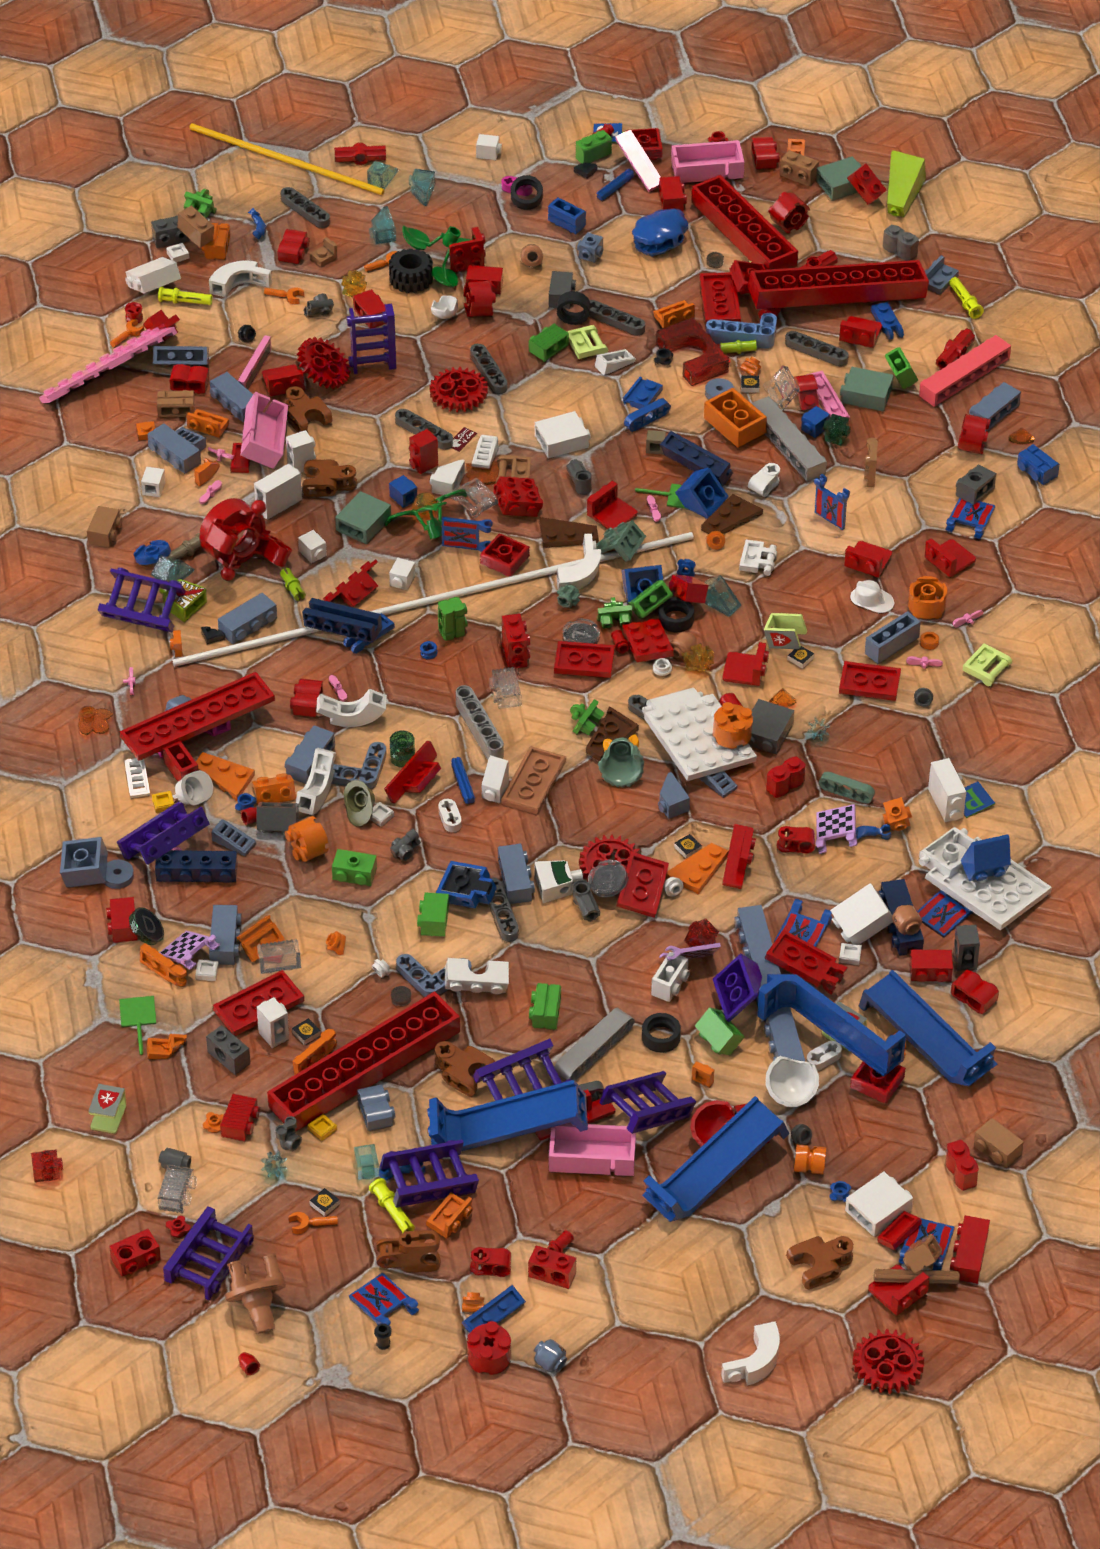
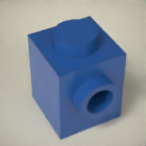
M815 406L809 412L803 414L801 430L816 438L829 428L830 414Z
M403 475L389 483L390 497L402 508L412 504L416 496L418 500L417 486L406 476Z

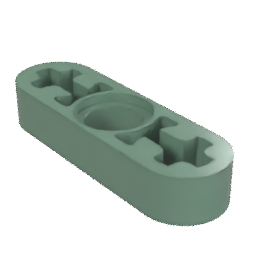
M824 772L819 780V786L822 789L862 803H870L875 795V790L872 786L832 772ZM843 785L848 786L851 790L846 789Z

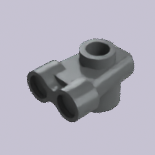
M324 293L315 296L313 300L307 301V307H304L305 316H312L317 313H321V315L330 313L334 306L333 300L328 299Z
M411 829L403 838H396L392 842L390 850L396 859L400 858L402 861H406L412 857L414 848L421 843L416 830Z
M293 1116L287 1117L285 1123L277 1126L275 1129L276 1138L279 1139L281 1147L291 1151H295L302 1141V1137L295 1133L297 1123L296 1118Z

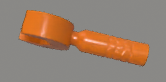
M397 251L389 252L386 255V260L364 265L365 271L381 268L386 264L389 266V259Z
M267 287L264 289V294L287 297L288 302L291 304H300L299 298L295 296L305 297L304 290L297 287L291 288L287 292Z
M138 319L130 320L126 324L127 331H124L110 341L111 346L116 347L127 339L129 335L140 336V333L144 331V326L136 328Z
M294 1212L289 1216V1222L299 1221L301 1225L292 1227V1233L303 1234L309 1229V1225L338 1224V1217H314L309 1219L303 1212Z

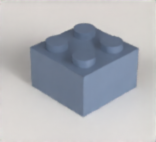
M102 837L63 841L60 874L66 887L105 883L108 851Z

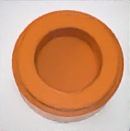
M924 632L920 636L921 647L927 650L937 648L939 636L934 632Z

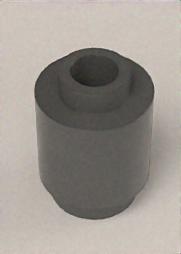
M168 1147L165 1151H161L159 1155L161 1168L179 1173L188 1172L192 1157L187 1155V1152Z

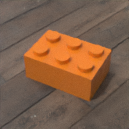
M733 387L704 402V419L737 448L766 433L767 417Z

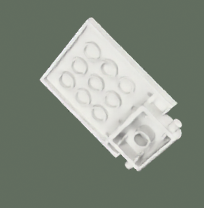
M689 688L649 699L646 702L647 706L642 707L645 721L687 781L756 762L757 755L749 744L745 746L743 744L738 745L737 748L730 749L716 742V738L713 737L714 714L722 706L714 694L703 696L701 691L697 692L695 688Z
M956 827L952 828L919 853V864L930 869L925 876L926 880L999 930H1002L1049 895L1052 890L1050 885L1013 860H1011V865L1003 876H991L983 881H969L961 859L972 842L982 839L979 837L975 839L967 836L968 831L965 828L961 830Z

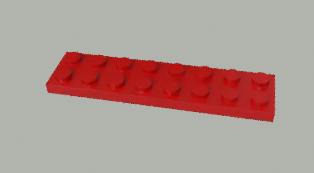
M253 672L119 731L120 737L137 760L140 761L163 751V747L179 740L183 742L275 701V695L257 672Z

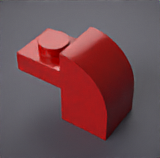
M161 309L149 317L143 326L150 330L157 327L159 329L174 327L178 333L176 324L180 319L176 314L168 319ZM174 335L162 337V342H165Z
M813 374L794 376L792 378L794 393L799 398L800 410L807 411L815 406L819 407L818 386L815 376Z

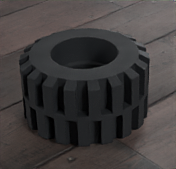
M412 248L408 250L403 249L400 252L397 251L389 259V280L395 289H399L401 292L405 291L406 293H417V291H423L424 288L427 289L432 284L433 261L425 251Z

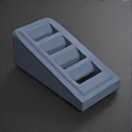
M184 427L175 431L200 451L206 448V438Z
M724 771L715 773L713 777H711L713 775L711 774L699 778L723 798L738 788Z
M223 819L220 820L211 832L213 842L237 851V853L246 856L256 844L254 839Z

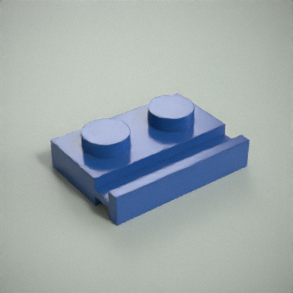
M639 377L623 397V403H630V406L640 409L655 401L662 392L663 385L649 379L643 380L642 377Z

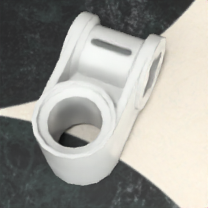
M775 463L766 464L757 474L752 476L748 483V488L766 497L779 484L778 474L780 473V467Z

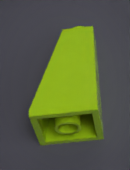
M892 150L887 199L889 214L905 217L926 180L924 158Z

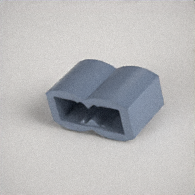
M382 1084L358 1089L357 1099L367 1130L371 1131L393 1126L395 1111L393 1106H389L390 1097L388 1090H384Z

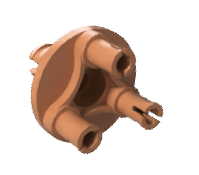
M276 1254L262 1257L267 1276L259 1280H251L249 1265H244L243 1267L241 1261L227 1264L232 1283H230L232 1291L225 1294L226 1301H242L243 1306L249 1310L256 1334L273 1331L272 1329H275L270 1306L273 1299L272 1293L286 1286L283 1274L279 1271Z

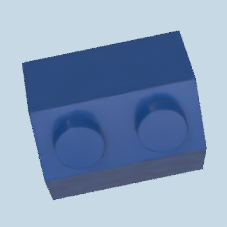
M709 467L694 471L675 492L685 508L705 518H709L729 497Z
M662 565L621 569L627 603L656 581L663 580Z
M1008 834L971 843L961 859L969 881H983L988 877H1000L1006 873L1011 865L1010 837Z

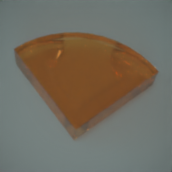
M1020 428L1009 435L1008 440L1015 444L1025 445L1033 443L1035 437L1025 429Z
M783 688L769 700L770 703L786 708L797 703L796 699Z

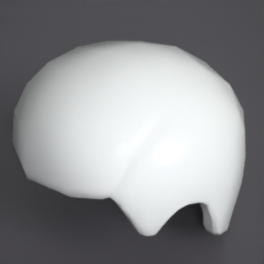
M441 296L439 302L433 301L431 312L438 319H450L458 311V300L453 296Z

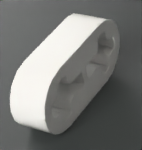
M452 799L441 800L438 804L439 815L445 830L448 832L459 831L462 827V822L455 801Z
M828 1041L807 1054L806 1062L813 1063L817 1071L822 1070L840 1059L842 1046L836 1041Z

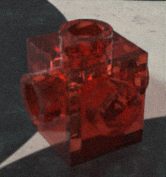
M707 919L694 921L688 928L689 931L684 942L689 947L715 944L719 931Z
M57 1150L31 1153L35 1182L60 1179L59 1171L63 1170L62 1157H57Z

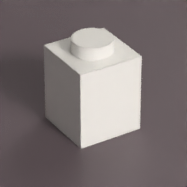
M479 134L476 143V158L496 160L498 154H501L502 151L499 136Z
M146 467L141 480L142 495L160 497L165 485L164 469Z
M314 530L298 537L299 552L310 563L327 556L326 542Z
M397 558L389 572L390 586L408 590L415 577V562Z

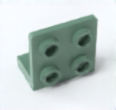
M633 520L627 523L622 522L617 527H611L604 532V537L596 544V549H601V554L615 549L624 561L627 562L631 560L646 535Z

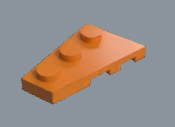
M202 752L196 760L198 770L207 773L212 782L219 786L220 790L223 792L227 791L236 801H238V796L244 792L255 776L254 769Z
M710 843L668 870L665 879L667 880L670 877L679 878L683 882L684 888L699 894L728 857L729 850Z

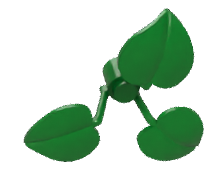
M403 226L402 232L406 242L415 249L425 250L427 246L431 247L440 239L443 240L442 243L448 247V251L442 268L435 266L432 270V276L443 285L452 288L456 287L458 284L456 273L451 269H446V263L449 258V246L471 239L459 238L461 235L460 230L450 226L445 234L441 233L439 237L430 242L429 237L424 232Z
M460 489L436 498L438 502L431 506L428 505L417 510L393 514L386 519L385 526L400 516L414 515L423 526L424 531H428L430 540L441 537L442 506L447 505V502L442 501L455 496L467 498L466 490ZM429 510L431 520L426 521V525L418 513ZM432 510H438V520L434 518Z

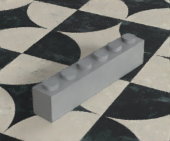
M768 396L751 403L767 417L765 435L806 482L820 477V474L825 475L827 466L825 457L819 454L816 447L798 430L796 424L790 421L787 414L782 412L776 402Z

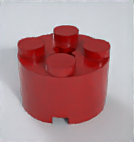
M785 191L769 207L768 213L771 220L784 232L792 233L791 230H799L806 223L809 217L807 213L808 210L810 211V208L796 194Z
M466 282L463 297H466V303H464L466 315L468 317L493 316L492 303L496 302V295L492 293V282Z
M965 414L957 449L982 455L985 446L982 442L986 443L988 432L985 429H989L991 419Z
M494 1321L477 1326L467 1336L468 1362L473 1370L481 1374L486 1372L489 1375H495L503 1372L509 1366L511 1359V1337L506 1329Z

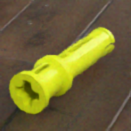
M953 277L949 281V285L961 299L963 308L968 310L969 316L972 319L979 318L983 314L984 308L977 303L976 297L969 294L960 279Z
M162 286L158 291V301H172L174 304L188 302L211 306L213 295L184 292L178 288L166 289Z
M379 1178L373 1181L369 1186V1191L375 1194L378 1204L386 1208L402 1233L407 1232V1230L414 1231L415 1226L401 1207H395L393 1202L395 1193L389 1190L386 1180Z

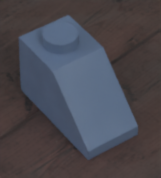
M672 772L667 774L658 802L660 811L664 812L668 819L686 813L690 809V797Z

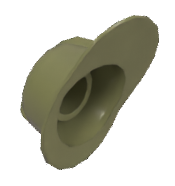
M353 780L346 785L343 796L349 821L359 827L365 825L370 820L375 803V795L363 781Z

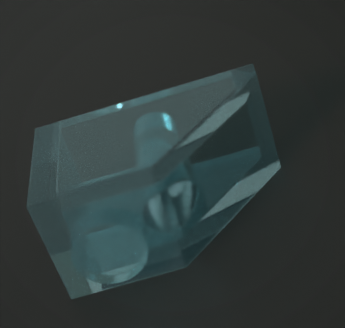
M374 161L367 170L368 184L385 189L398 172V168Z
M415 169L413 175L409 177V185H411V193L424 206H428L435 187V171Z
M385 206L371 220L372 228H369L370 238H374L376 245L396 241V228L388 206Z
M161 555L151 576L168 582L171 580H183L193 573L194 568L182 560Z
M722 575L707 579L704 582L709 585L705 601L708 606L728 617L742 606Z

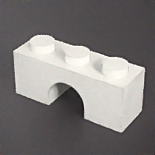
M447 959L445 966V989H451L456 992L466 990L474 993H506L509 984V962L488 961L485 973L475 974L468 967V959Z

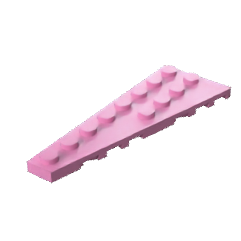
M157 327L141 332L139 338H131L124 347L123 345L113 349L114 353L101 356L99 362H92L86 365L84 371H76L72 374V378L59 381L57 387H50L44 390V394L39 397L41 403H50L70 392V387L71 389L77 388L85 384L84 380L87 381L100 376L98 372H103L107 369L111 370L134 357V353L139 354L148 349L147 345L152 346L162 342V337L177 334L175 328L159 329Z

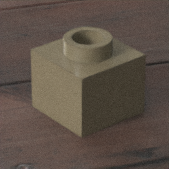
M648 430L646 453L664 455L660 444L666 437V431Z

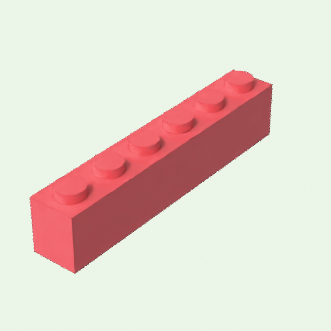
M997 335L987 339L967 354L962 355L959 359L949 363L929 378L924 379L920 383L919 397L933 407L939 405L1009 360L1011 345Z

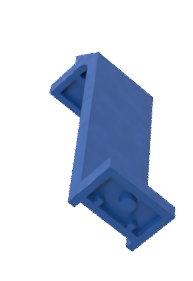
M891 970L887 976L872 987L863 991L859 1007L863 1011L871 1007L880 1012L898 1031L901 1030L906 1034V1039L950 1083L970 1086L998 1065L993 1060L996 1047L991 1042L976 1052L894 970Z
M767 974V984H763L758 992V1017L763 1021L782 1007L793 1008L883 1077L904 1061L906 1034L901 1030L894 1035H890L884 1041L797 974Z
M575 1080L458 1111L447 1109L436 1097L429 1099V1108L427 1109L430 1119L428 1133L431 1138V1145L445 1143L450 1140H463L464 1144L461 1151L570 1122L580 1132L588 1130L586 1093Z
M755 1096L665 1182L658 1184L649 1175L644 1180L647 1189L642 1196L670 1222L690 1216L773 1136L779 1135L782 1139H785L790 1133L785 1123Z

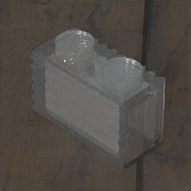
M515 668L493 669L492 678H489L490 689H494L492 697L493 702L498 704V709L522 706V695Z
M297 939L257 945L261 974L301 968V957Z
M173 1165L167 1166L158 1195V1207L160 1210L180 1212L182 1214L185 1207L190 1206V1191L195 1189L197 1182L193 1169Z

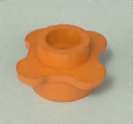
M207 1113V1119L203 1123V1128L211 1133L220 1132V1124L224 1114Z

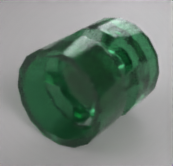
M400 730L390 736V760L395 766L404 767L415 754V738L412 733Z

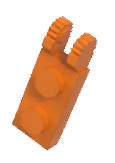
M146 943L140 946L141 963L178 987L186 985L187 979L185 976H187V969L183 968L182 965H175L171 959L166 958Z
M327 1029L322 1032L318 1040L310 1044L305 1051L295 1057L292 1061L294 1075L328 1056L336 1048L337 1041L335 1040L336 1032L334 1029Z

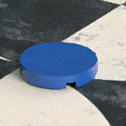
M155 540L149 542L150 545L148 546L144 544L137 548L134 552L136 563L149 565L169 556L171 548L168 542Z

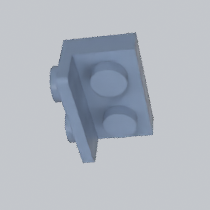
M942 255L933 261L928 270H925L929 280L928 290L939 295L948 288L949 281L953 277L959 276V270L944 264L945 257Z

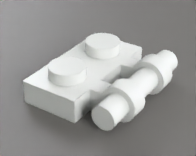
M745 540L739 571L758 573L759 568H763L764 575L769 576L771 571L774 570L777 547L770 545L769 548L764 547V542Z

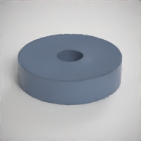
M712 379L705 386V396L710 400L732 387L734 388V386L726 379Z
M118 859L107 863L106 880L104 883L106 886L120 889L128 886L133 881L134 871L129 862Z

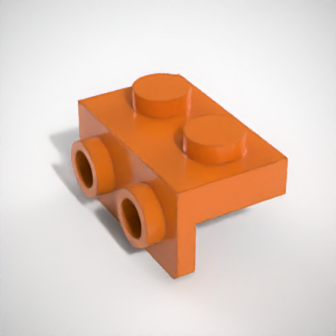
M683 300L655 310L654 317L665 329L695 318L694 303L687 304Z
M196 409L193 414L188 412L186 415L187 428L218 438L229 426L228 418Z
M281 773L273 778L259 777L257 781H252L257 804L259 802L280 803L296 799L294 780L291 775Z
M450 1192L428 1218L426 1226L448 1238L452 1232L456 1233L458 1231L461 1221L471 1215L473 1199L468 1197L466 1200H463Z

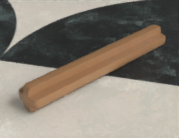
M875 1269L873 1273L875 1282L909 1283L922 1272L929 1276V1283L958 1284L960 1276L958 1271L920 1270L915 1273L912 1270Z

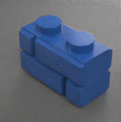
M559 197L549 204L548 221L574 234H577L586 226L585 210Z
M1034 444L1018 454L1017 465L1019 469L1027 472L1033 480L1040 482L1042 485L1058 476L1060 464Z

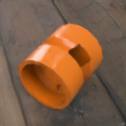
M797 1144L794 1172L806 1173L808 1170H811L812 1174L824 1175L826 1147L814 1146L813 1149H810L809 1145Z

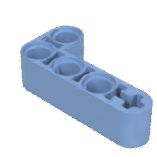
M765 313L761 316L760 324L716 319L709 320L706 323V340L714 344L736 342V340H756L757 348H771L775 342L777 317L772 313Z

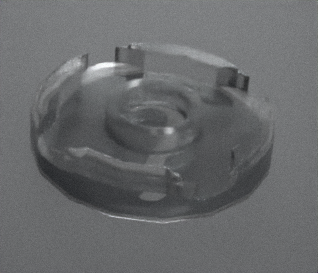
M581 618L574 622L570 621L563 628V641L597 644L600 639V629H598V625L588 619Z
M605 860L598 863L599 865L596 868L593 867L588 876V882L593 893L596 895L611 897L621 892L626 886L628 873L619 861Z

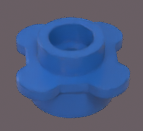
M690 559L678 560L679 568L677 574L694 577L695 562Z
M248 793L241 794L237 798L238 803L235 805V809L241 811L253 807L257 800Z
M844 1181L832 1183L830 1185L832 1190L830 1199L832 1201L843 1200L846 1202L851 1186Z

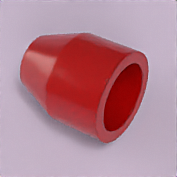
M256 807L241 810V818L245 825L257 822Z
M247 1352L239 1355V1365L246 1375H253L260 1369V1363L254 1355Z

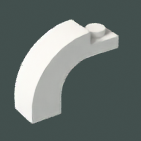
M236 261L226 264L217 269L209 279L210 294L227 297L233 287L244 283L269 288L272 284L271 270L258 267V262Z
M584 534V559L579 564L558 567L556 576L558 590L566 584L573 585L579 590L587 586L595 578L599 569L601 549H596V541L592 540V534Z
M369 689L357 701L342 702L320 694L317 698L316 712L330 717V724L336 726H363L375 721L384 713L387 695Z
M321 748L315 749L308 781L305 787L297 792L296 803H299V812L314 815L322 807L333 780L336 752Z
M775 1321L754 1326L753 1339L757 1347L755 1353L744 1359L722 1363L721 1377L723 1383L737 1382L745 1379L748 1386L761 1381L771 1373L779 1356L780 1336Z

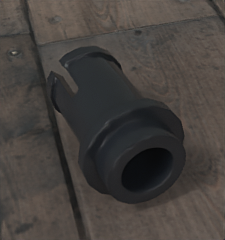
M385 1323L379 1324L374 1330V1335L377 1337V1347L381 1350L390 1347V1336L392 1334L390 1326Z

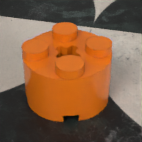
M932 576L917 578L916 582L910 584L909 610L917 619L941 618L946 609V584L944 582L943 584L940 583L938 578Z
M726 702L715 712L713 737L716 738V742L719 745L734 749L738 745L743 744L745 746L750 742L753 725L751 709Z
M314 816L290 825L288 830L285 831V837L288 842H291L293 847L292 853L297 861L301 859L307 862L327 853L329 848H325V844L328 843L325 830L320 822L315 823L314 819L316 818Z

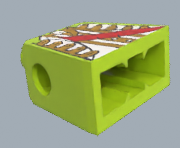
M180 579L177 581L181 583L186 592L185 594L176 593L171 613L185 623L207 602L206 588ZM160 589L159 592L163 594L165 605L169 591Z

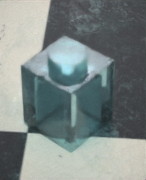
M375 1144L354 1147V1161L358 1180L379 1177V1163Z

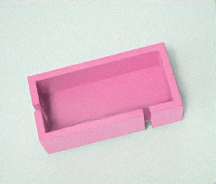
M739 140L672 145L671 163L674 176H680L681 183L702 182L721 175L723 178L728 177V179L744 178V158Z
M255 392L246 405L240 456L274 469L283 456L288 405L273 399L264 413L262 411L270 401V397Z
M571 1123L551 1127L549 1172L610 1175L612 1171L615 1172V1175L634 1176L636 1133L631 1134L626 1129L627 1126L588 1124V1130L581 1132Z

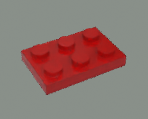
M650 619L648 621L622 625L623 633L629 642V647L636 662L674 656L673 648L660 619Z
M558 641L554 674L611 678L615 645Z
M844 661L839 694L896 701L901 668Z
M631 851L625 870L627 881L619 893L616 906L655 918L669 863Z

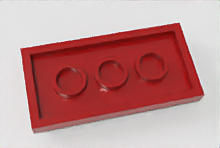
M731 272L700 273L699 280L705 325L709 320L713 319L741 322L738 294Z
M281 970L214 1004L213 1011L234 1036H237L258 1025L257 1006L262 1002L274 997L288 1010L304 1002L305 999L302 992L288 975Z

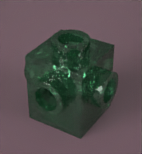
M832 414L829 420H826L824 423L825 441L842 446L851 431L849 418Z

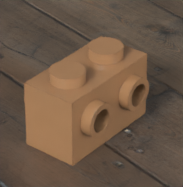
M788 150L780 161V176L811 186L816 180L819 161Z

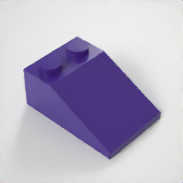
M741 953L713 978L726 1021L728 1022L758 997L762 981L758 963Z

